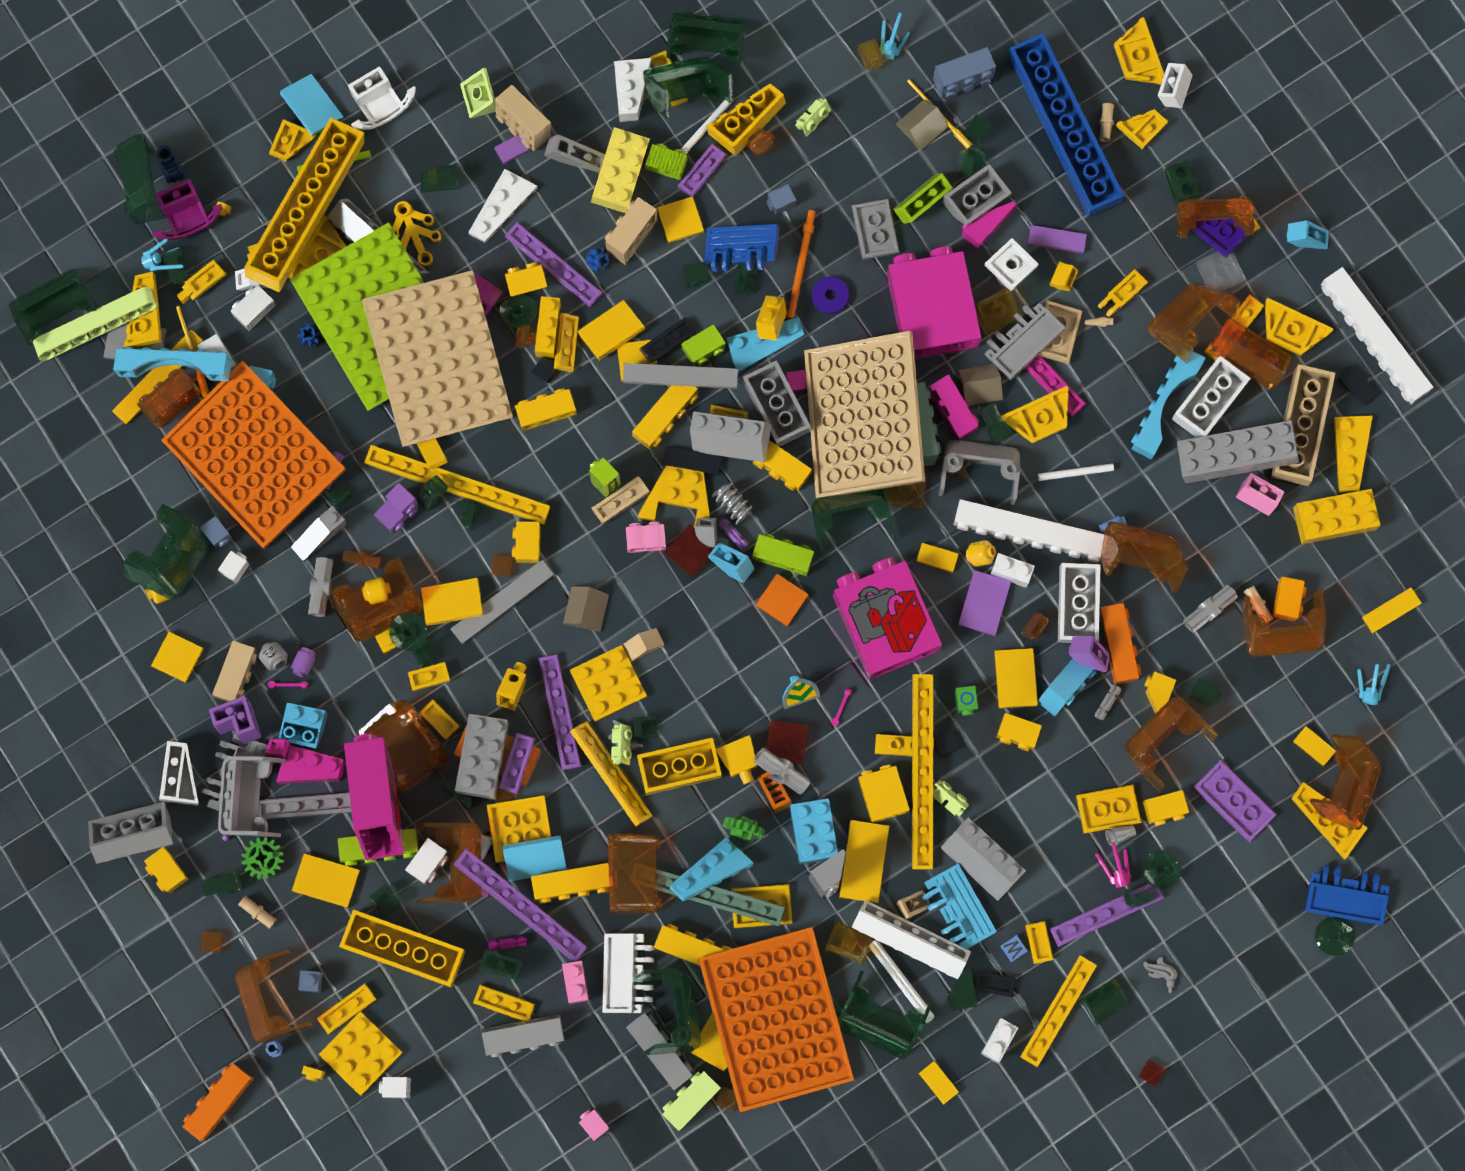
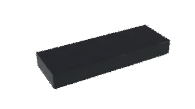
M684 317L639 350L648 362L652 364L692 337L696 331Z
M665 446L662 466L684 468L718 476L722 456Z

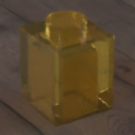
M876 39L858 45L857 52L866 71L870 69L872 71L877 70L883 65L884 57Z

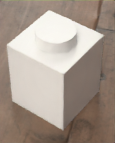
M230 551L218 571L237 583L250 564L246 561L247 557L237 551L235 554Z

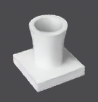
M1013 238L985 263V266L996 276L998 283L1007 287L1010 291L1016 288L1039 265Z

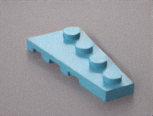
M798 317L784 321L777 341L759 339L757 329L727 337L726 340L735 369H738L739 374L762 359L773 355L776 351L803 338L804 332Z

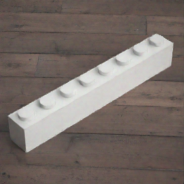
M1340 268L1324 279L1321 283L1322 291L1326 296H1330L1334 307L1345 316L1346 323L1355 329L1356 336L1360 341H1364L1368 352L1377 358L1380 368L1389 374L1392 384L1398 386L1401 390L1402 397L1407 402L1409 401L1413 404L1433 389L1432 384L1344 268Z
M961 499L953 524L960 530H976L975 533L987 535L988 533L1000 540H1005V538L1012 539L1017 544H1024L1025 542L1032 544L1033 548L1043 549L1045 547L1049 548L1053 553H1069V556L1074 558L1082 556L1094 563L1103 561L1109 539L1108 535Z

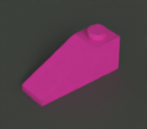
M1013 201L990 210L969 225H963L961 236L979 250L1015 210L1016 203Z

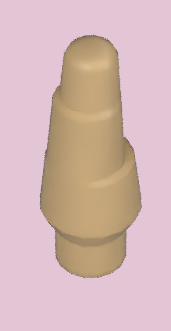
M1105 316L1085 320V325L1107 327L1108 325H1113V318Z

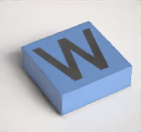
M1017 935L1000 946L1010 962L1028 952Z

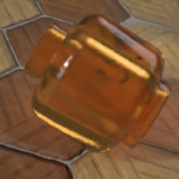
M758 129L748 139L749 145L747 146L756 156L764 157L775 147L773 141L775 137L769 130L765 132L763 129Z

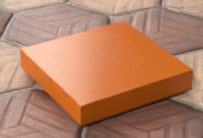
M776 574L755 606L788 627L809 594L779 574Z

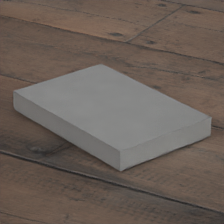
M889 199L852 205L862 260L899 254L900 251Z
M129 323L108 331L104 358L115 360L116 349L124 348V341L127 338L126 328ZM161 328L162 342L134 349L151 348L152 350H160L164 348L167 329Z

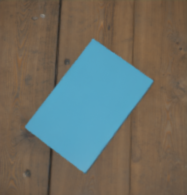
M312 74L280 91L281 96L311 136L323 131L330 117L338 121L343 120V115Z
M561 836L502 845L509 882L567 870Z

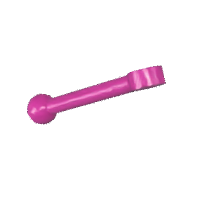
M269 681L268 687L271 689L275 687L307 688L308 682L275 683L274 681Z
M849 688L845 689L843 701L836 717L832 719L831 723L833 726L839 724V717L848 696L852 694V690Z

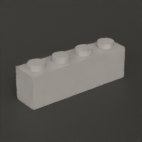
M644 1013L626 1028L675 1091L693 1077L691 1074L693 1069L687 1061L683 1063L680 1060L679 1056H681V1053L675 1045L672 1048L667 1043L669 1040L668 1036L663 1030L658 1031L655 1027L657 1022L651 1014L647 1016Z
M560 1014L482 1029L486 1056L491 1055V1057H499L503 1055L502 1053L509 1051L511 1054L519 1053L522 1049L529 1047L530 1050H535L545 1044L556 1046L561 1044V1041H564Z

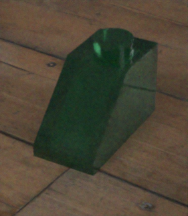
M456 165L436 166L420 173L421 193L459 190Z
M970 967L963 971L950 990V995L947 996L948 1007H952L953 1011L977 1007Z

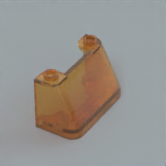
M1248 198L1185 200L1177 205V238H1187L1189 230L1196 229V221L1234 219V227H1241L1244 235H1254L1253 202Z
M400 557L390 560L384 567L386 574L381 576L385 583L389 582L391 593L388 594L386 602L372 605L365 601L362 586L351 590L347 585H339L330 590L339 612L355 641L367 640L419 614L423 610V604Z
M406 700L388 704L358 731L360 735L369 733L376 735L377 738H384L393 767L399 774L395 777L396 786L403 793L410 791L450 760L445 748L415 708Z
M608 834L611 915L658 913V908H662L661 897L657 896L656 850H660V838H656V834Z

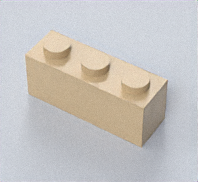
M232 641L212 694L215 698L229 702L244 696L245 690L243 688L245 683H248L251 678V666L255 665L258 659L255 648Z

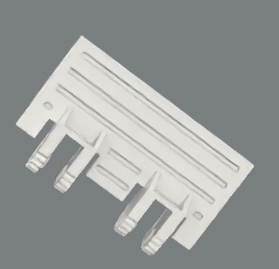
M604 934L602 1013H642L643 1005H634V1002H653V997L650 996L637 997V990L650 991L653 990V985H635V982H643V965H635V963H654V958L651 957L638 958V951L654 950L653 945H636V943H644V934Z

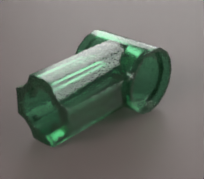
M990 404L979 411L988 428L987 432L993 444L1012 436L1009 426L1005 421L1003 422L995 404Z
M240 870L229 871L221 876L203 879L202 887L205 896L242 891L243 885Z

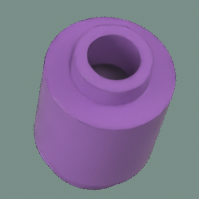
M302 647L297 652L290 667L293 670L292 673L299 677L308 676L315 662L316 653Z

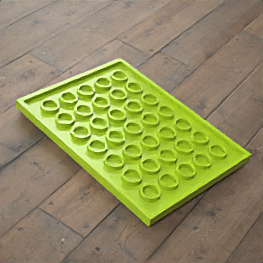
M389 222L290 279L367 411L387 401L389 397L362 299L424 283Z

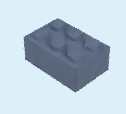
M988 47L935 66L933 80L941 99L945 97L949 99L956 96L959 92H969L975 86L980 84L985 86L991 83L996 66Z

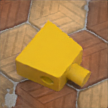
M516 662L513 669H507L496 693L497 705L515 711L526 684V674L524 672L527 666L525 664Z
M750 735L716 749L717 756L732 778L740 775L744 785L754 781L751 770L757 768V764L754 763L755 754Z

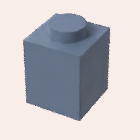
M787 184L768 193L766 203L769 210H773L775 215H778L795 207L796 198Z
M216 516L200 527L216 549L226 546L230 542L229 539L232 538Z
M300 970L298 990L301 992L321 993L323 973Z

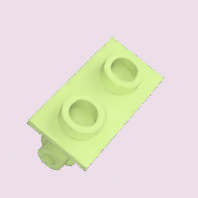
M816 99L807 109L811 114L809 115L805 112L796 121L795 126L799 130L803 129L806 136L814 131L817 125L831 111L826 99Z
M620 724L614 725V729H612V743H618V746L612 747L611 760L615 765H620L621 763L630 765L632 756L631 726Z
M939 780L933 787V798L941 804L947 799L949 802L945 808L953 815L960 816L969 806L967 799L963 795L952 791V787L947 782Z

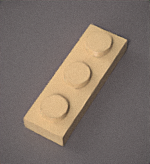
M638 476L592 507V511L603 525L649 494L650 491Z

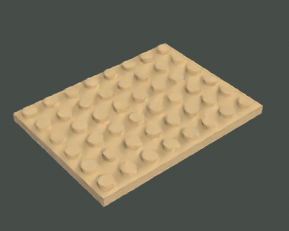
M473 270L362 299L402 447L513 418Z
M905 331L804 350L816 498L822 499L924 482L925 473L912 332Z

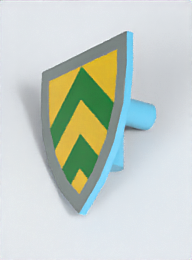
M794 675L790 677L791 684L784 692L782 703L785 710L821 696L816 684Z

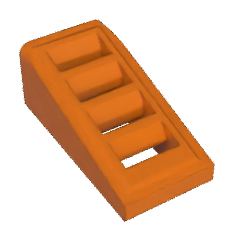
M768 772L757 777L775 814L790 807L792 802L783 784L772 781L765 785L764 782L771 779ZM777 784L779 785L778 787L768 791L769 788ZM782 791V794H780V795H778V796H776V797H774V798L771 797V796H773V795H775V794H777V793H779V792Z

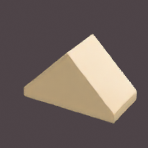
M657 628L638 633L622 644L630 662H633L665 646Z
M924 890L897 901L896 904L904 919L908 920L928 909L931 903L929 900L922 899V896L925 895Z

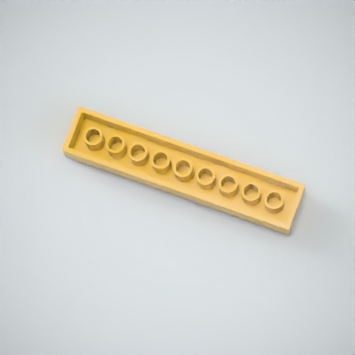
M330 117L245 265L246 278L280 293L363 147L364 132Z

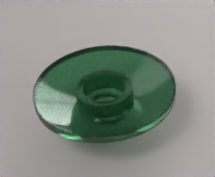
M519 294L510 296L503 301L500 307V316L509 326L523 327L530 324L536 318L538 309L536 302L531 297Z
M406 612L393 619L390 624L389 635L396 647L401 650L412 651L424 644L427 639L428 629L423 618L415 613ZM405 629H409L411 631L410 636H406L404 634Z
M1159 850L1152 852L1146 857L1143 862L1142 872L1145 880L1151 886L1157 889H1168L1174 886L1180 879L1181 865L1172 853ZM1162 868L1164 874H1159L1157 869Z
M1328 917L1318 924L1315 931V941L1319 949L1331 956H1339L1349 951L1352 947L1354 931L1351 925L1343 918ZM1334 932L1339 934L1338 939L1333 938Z

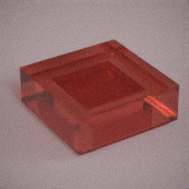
M1147 1060L1138 1077L1156 1087L1165 1069Z

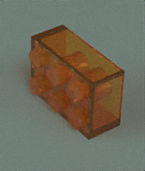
M180 367L178 370L174 369L171 371L164 382L157 383L151 393L143 395L139 399L137 406L159 430L197 398L201 391Z

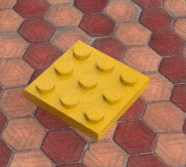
M622 645L570 669L595 722L647 698Z
M544 795L487 805L496 863L505 862L502 845L551 837Z
M360 1011L319 1055L362 1096L403 1052Z

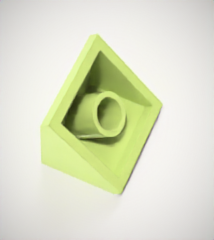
M482 68L460 84L470 118L496 112L495 97L487 69Z

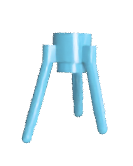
M901 12L898 13L890 41L887 40L886 43V20H883L879 51L881 52L880 55L884 58L894 59L895 56L898 57L900 50L910 36V32H907L899 46L896 47L897 43L894 42L902 16Z
M165 238L150 250L143 252L141 257L142 264L146 269H150L151 272L183 268L182 264L158 266L162 261V257L179 251L180 248L177 247L161 254L155 253L154 251L168 241Z
M1379 664L1375 665L1372 687H1367L1366 691H1364L1361 669L1357 670L1360 690L1359 698H1363L1362 703L1378 705L1391 667L1390 664H1387L1379 689H1376Z

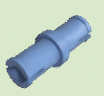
M277 1041L269 1042L265 1048L268 1055L272 1057L280 1056L283 1053L282 1050H284L283 1046Z

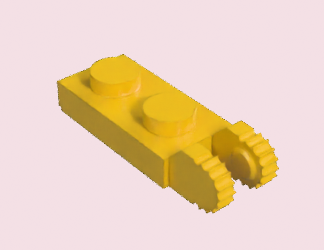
M1134 269L1108 293L1107 297L1102 300L1098 307L1102 309L1112 300L1115 305L1106 314L1108 317L1112 316L1144 288L1148 281Z

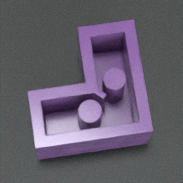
M399 483L385 496L387 501L374 514L376 519L391 533L395 530L398 532L404 526V521L408 517L412 518L417 513V508L419 507L416 499Z
M246 696L209 709L213 726L220 735L235 730L237 737L243 744L262 737L252 704Z

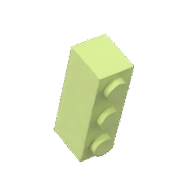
M704 1071L701 1074L697 1072L690 1079L692 1084L688 1088L684 1086L676 1094L678 1098L674 1102L670 1100L662 1108L665 1111L662 1115L678 1131L721 1089Z

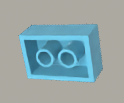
M829 798L791 804L790 812L799 865L825 861L837 854L838 850Z

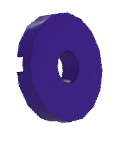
M832 276L824 277L818 280L813 287L812 302L822 313L836 314L842 311L848 303V287L839 278ZM832 291L836 297L833 300H829L825 297L826 292Z

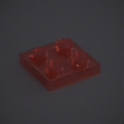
M689 524L664 553L693 578L710 560L708 556L715 547L703 544L697 538L695 528Z
M771 720L766 749L778 758L787 759L792 764L803 765L809 726Z

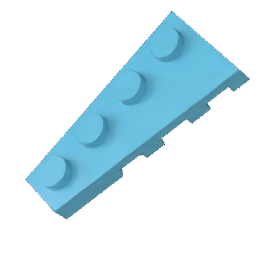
M726 837L670 885V889L684 902L705 891L706 888L721 883L722 880L729 876L733 877L739 874V871L752 867L753 862Z

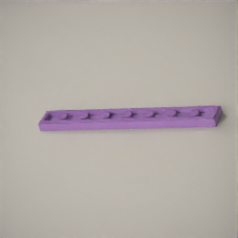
M467 848L453 864L571 961L576 962L587 949L585 944Z

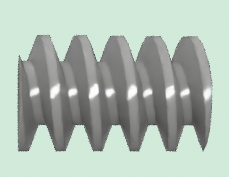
M725 484L715 491L712 497L718 496L716 502H722L721 508L728 507L726 513H733L731 519H737L736 525H738L750 515L752 505L745 507L748 501H740L743 495H735L738 489L730 490L733 484Z

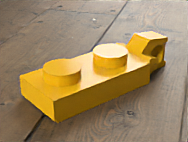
M212 260L184 282L185 285L182 286L183 291L177 295L178 299L183 304L190 299L195 300L224 278L226 273L215 260Z

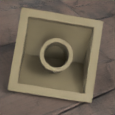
M925 100L896 123L920 151L949 127L938 107Z
M994 364L958 370L963 397L968 406L1003 400L1001 376Z
M572 586L563 624L601 632L609 594L591 587Z

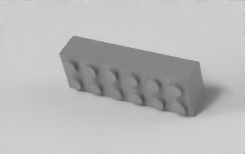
M1291 420L1177 441L1182 477L1185 484L1299 463L1295 432Z

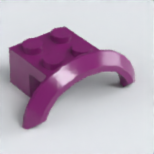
M190 179L155 193L172 232L158 230L152 233V235L163 240L165 238L168 240H178L196 234L215 222L222 211V204L214 206L212 212L207 217Z

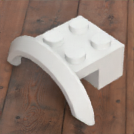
M380 66L348 85L352 97L368 119L367 122H362L358 119L351 125L355 129L368 130L391 121L411 104L416 87L414 86L407 90V94L401 102Z

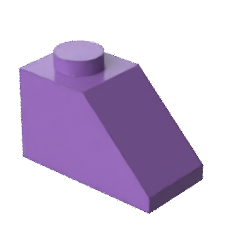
M1094 636L1072 637L1069 655L1080 665L1107 672L1110 654Z

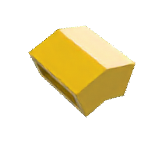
M1059 261L1049 286L1059 290L1070 291L1078 270L1073 265Z

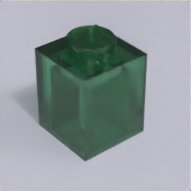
M1198 678L1189 698L1211 707L1214 703H1218L1220 699V686Z

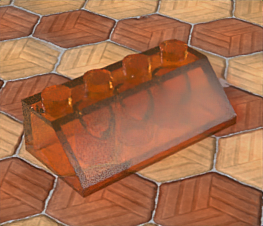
M1229 316L1209 348V351L1214 356L1223 357L1248 377L1257 380L1262 386L1274 390L1285 375L1292 358L1291 355Z

